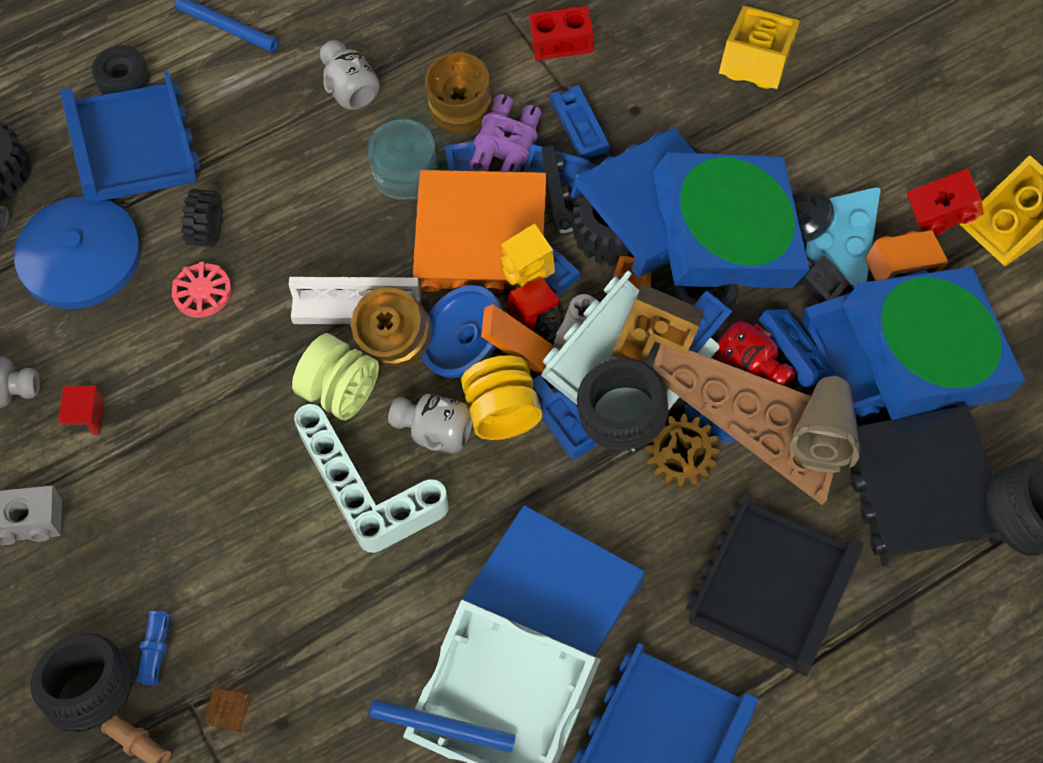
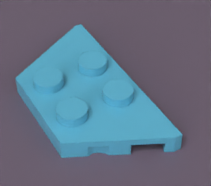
M876 187L829 198L835 210L834 220L823 235L806 244L805 252L807 259L810 258L813 261L824 255L849 282L848 285L852 288H855L858 283L867 282L869 266L865 257L872 248L881 188Z

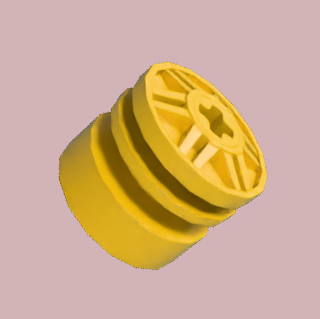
M508 355L485 359L470 367L463 374L461 383L466 402L471 406L469 412L474 432L481 439L502 440L515 437L529 431L542 419V410L537 393L533 390V379L530 376L528 362L522 357Z

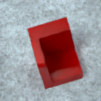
M541 277L511 291L505 311L530 330H534L538 314L557 306L559 298Z
M63 386L59 422L62 425L86 424L93 435H100L104 399L97 387Z

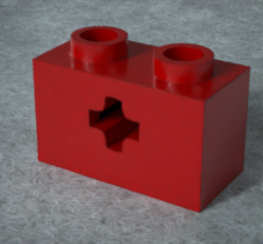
M968 169L906 192L910 208L920 232L932 230L934 235H939L950 227L960 223H971L979 216L984 215L981 197Z

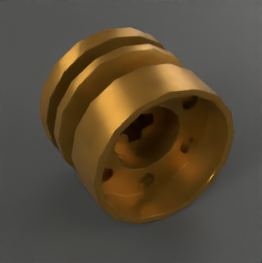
M456 52L439 57L429 66L425 75V85L430 115L434 123L442 130L453 134H468L480 129L483 117L490 113L492 108L489 72L484 63L474 55Z

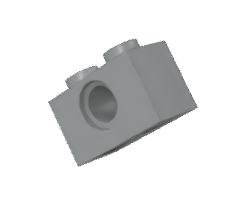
M53 485L0 491V545H11L17 540L27 539L41 542L48 540L49 537L61 536L62 498ZM28 513L24 520L17 522L20 516Z

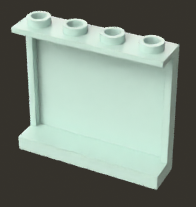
M629 271L621 279L615 276L603 290L607 296L601 303L595 299L583 314L587 317L583 324L579 326L575 323L563 337L567 341L560 350L554 347L543 360V363L547 366L541 376L576 405L577 392L586 374L600 363L603 364L604 361L615 360V357L611 356L639 292V289L628 281L632 274ZM710 338L698 354L711 358L719 349V345ZM656 341L645 362L650 367L659 344ZM627 387L618 388L606 393L598 401L595 412L610 421H629L640 416L648 408L651 399L640 390ZM666 387L669 410L679 396Z

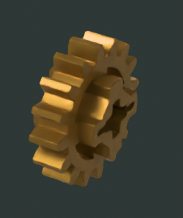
M682 414L681 422H676L670 416L669 425L667 427L664 426L660 434L654 440L652 439L654 445L646 446V453L654 456L647 460L649 467L658 466L654 472L655 477L658 479L665 475L666 486H670L674 480L678 481L680 489H684L685 482L690 481L694 488L697 487L698 477L708 481L709 475L706 470H716L717 463L712 458L720 457V450L712 448L718 444L717 436L708 437L712 431L711 426L708 424L700 428L699 417H696L692 423H689L686 414ZM682 431L691 432L697 436L692 438L683 434ZM669 436H671V440H670L668 446L665 447V448H662V451H661V447H662L663 442H664ZM678 440L688 451V463L678 453ZM706 452L702 463L695 468L694 464L697 458ZM676 466L682 469L683 473L675 472L668 467Z

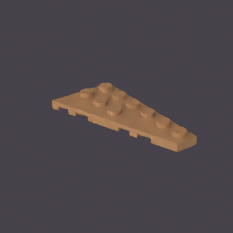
M658 344L651 367L660 375L667 388L822 505L827 501L834 473L818 472L802 466V459L796 455L793 458L789 449L791 436L811 396L688 350L687 354H684L663 344Z

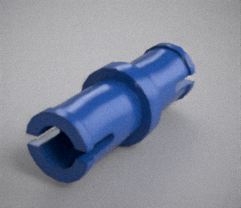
M149 611L145 638L139 645V650L142 654L135 681L144 685L156 686L159 685L163 655H166L168 652V645L165 643L171 614L162 611Z

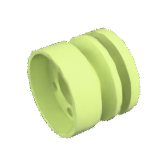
M325 333L315 339L303 353L293 376V391L313 404L321 403L323 410L333 413L335 417L346 421L352 418L369 398L378 377V360L364 355L360 350H351L349 344L331 334Z

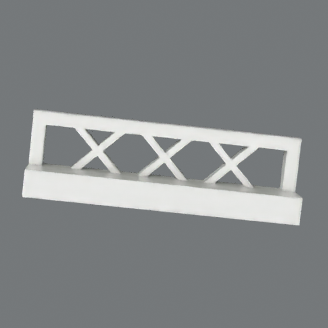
M290 277L289 288L293 297L291 320L293 324H351L353 311L358 302L370 291H373L367 289L376 290L382 287L412 289V291L405 292L421 304L422 296L418 278Z

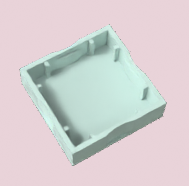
M461 600L442 644L436 670L428 684L424 687L415 709L515 734L513 750L510 753L407 727L403 737L447 758L467 763H558L601 659L470 602Z

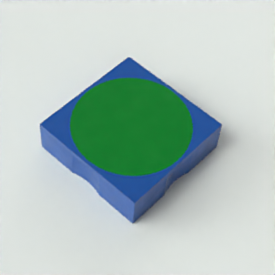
M667 152L653 171L660 212L667 229V249L675 286L718 287L737 284L760 288H793L809 271L784 157Z
M973 267L858 283L843 303L858 342L870 360L875 382L891 420L934 412L951 406H974L1007 400L1026 381Z

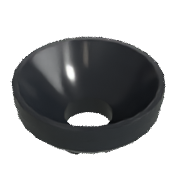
M805 190L792 195L794 204L807 201L806 207L802 211L796 212L803 243L817 239L829 229L834 220L835 210L832 202L824 193L816 190Z

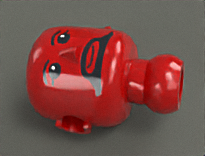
M735 322L723 333L717 342L719 349L713 355L714 360L788 387L795 377L794 369L790 365L781 364L776 361L779 354L777 344L770 338L771 334L757 324L753 326L748 322Z

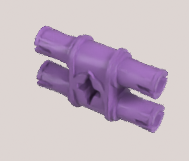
M504 94L497 95L490 113H487L482 119L480 133L475 137L474 144L476 150L469 163L470 169L476 171L478 164L481 163L479 171L488 172L492 157L504 160L500 172H520L528 159L531 144H534L537 140L536 127L542 116L541 110L536 107L533 115H530L533 105H526L522 110L519 121L510 119L508 115L513 107V100L507 96L505 104L502 105Z

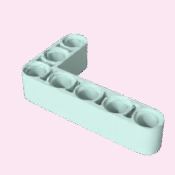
M307 404L297 410L294 420L300 437L363 550L372 553L381 551L442 519L447 514L449 503L445 487L441 482L431 479L423 481L376 506L323 410L315 404ZM310 422H319L315 427L306 428V425ZM324 448H333L328 454H320ZM340 474L348 475V477L342 481L334 480L335 477H337ZM435 496L440 498L434 504L425 503V500L429 497ZM354 501L364 502L358 508H349V505ZM401 512H407L410 514L404 520L394 519V517ZM370 528L379 529L378 533L373 536L363 535Z

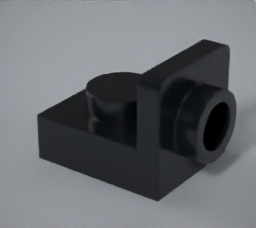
M823 255L813 261L810 258L807 259L809 271L794 288L803 284L822 303L837 298L848 286L849 282Z

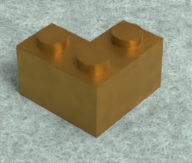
M642 284L611 356L618 359L629 358L635 361L639 360L645 363L655 341L687 354L700 327L704 310Z

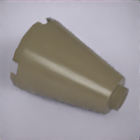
M829 376L819 380L791 436L789 443L791 456L794 458V455L802 459L801 465L818 472L835 473L840 472L841 466L850 464L849 468L853 467L859 459L860 445L851 386L841 377Z

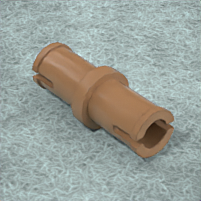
M118 713L111 720L102 724V733L107 734L122 745L123 751L129 756L135 755L145 763H168L171 752L149 738V733L145 729L134 727Z

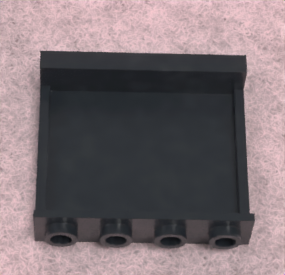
M967 405L857 427L860 454L856 464L851 467L853 472L850 474V479L854 492L860 493L862 520L865 524L869 523L872 531V535H870L871 548L875 556L879 555L882 566H887L891 557L988 538L990 545L1004 542L995 529L988 512L986 494L992 474Z
M747 492L743 502L736 501L731 511L729 521L733 523L729 532L723 530L717 540L715 550L719 551L715 561L708 560L703 569L700 579L705 582L700 592L694 589L686 606V609L690 610L689 624L807 677L865 543L851 538L849 545L756 506L751 503L752 494Z

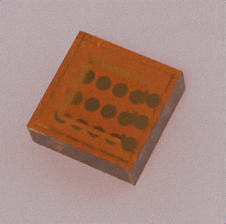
M214 688L204 719L205 725L241 732L250 702L249 695Z

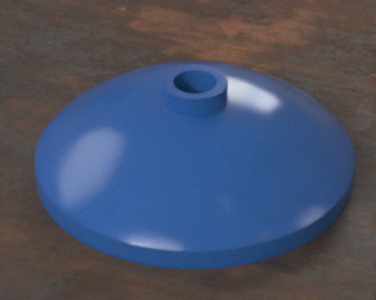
M476 285L459 287L442 297L431 309L429 316L433 327L432 339L425 354L421 356L430 370L446 378L461 377L470 367L485 359H489L493 354L496 346L481 337L484 308L494 304L503 311L500 301L492 292Z

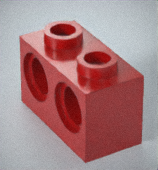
M588 6L529 14L530 36L535 61L593 53V30Z

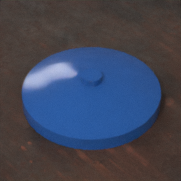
M84 196L71 197L45 207L29 220L17 239L14 251V264L24 287L37 300L57 308H85L109 299L129 282L140 261L141 240L132 218L117 204L109 200L86 204Z

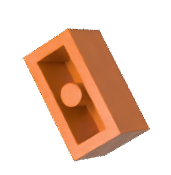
M932 230L919 233L912 231L896 237H881L873 243L872 248L865 257L876 281L898 278L925 268L928 273L940 272L948 263V259Z

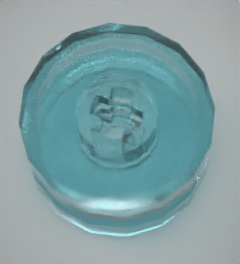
M399 119L382 124L372 133L367 144V155L371 166L372 178L377 189L386 196L399 200L418 197L420 170L438 171L435 140L430 130L419 122Z

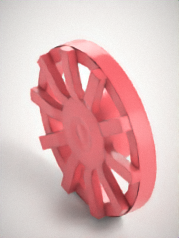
M204 262L184 267L183 271L172 282L171 296L176 307L190 317L202 318L216 314L228 303L232 292L231 282L226 272L218 265ZM199 271V277L195 278L192 273ZM204 271H211L207 277H204ZM216 274H219L222 277L220 279L211 281ZM188 276L191 282L188 283L183 280ZM225 283V290L214 288L217 285ZM179 286L188 288V290L178 292ZM215 294L223 296L218 303L213 299ZM190 295L184 304L180 303L178 298ZM192 302L197 303V310L189 309L188 307ZM210 303L212 307L202 310V304Z

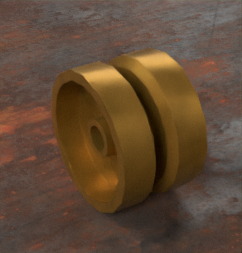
M382 287L370 291L360 299L352 315L351 329L354 340L364 352L386 366L402 367L414 363L425 354L431 343L433 327L429 314L410 294L399 288Z

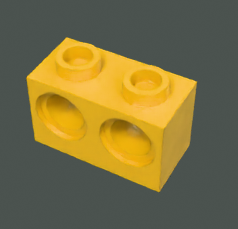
M536 224L531 225L501 244L503 256L500 260L504 266L502 271L512 286L517 284L520 288L541 277L545 279L555 273L553 249Z

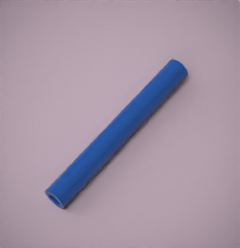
M193 0L175 1L176 9L271 53L278 47V39Z
M372 699L368 717L510 753L515 744V734L377 699Z

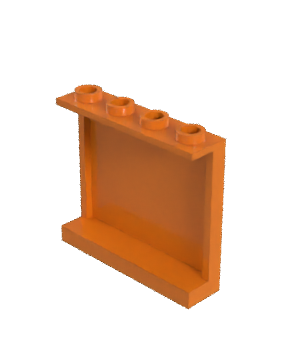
M420 170L413 278H418L420 289L424 292H438L440 289L455 290L463 286L476 285L486 288L493 294L503 293V290L514 291L518 289L517 284L512 286L508 282L502 271L504 266L500 260L503 256L501 244L533 224H536L544 236L545 202L547 197L546 173Z

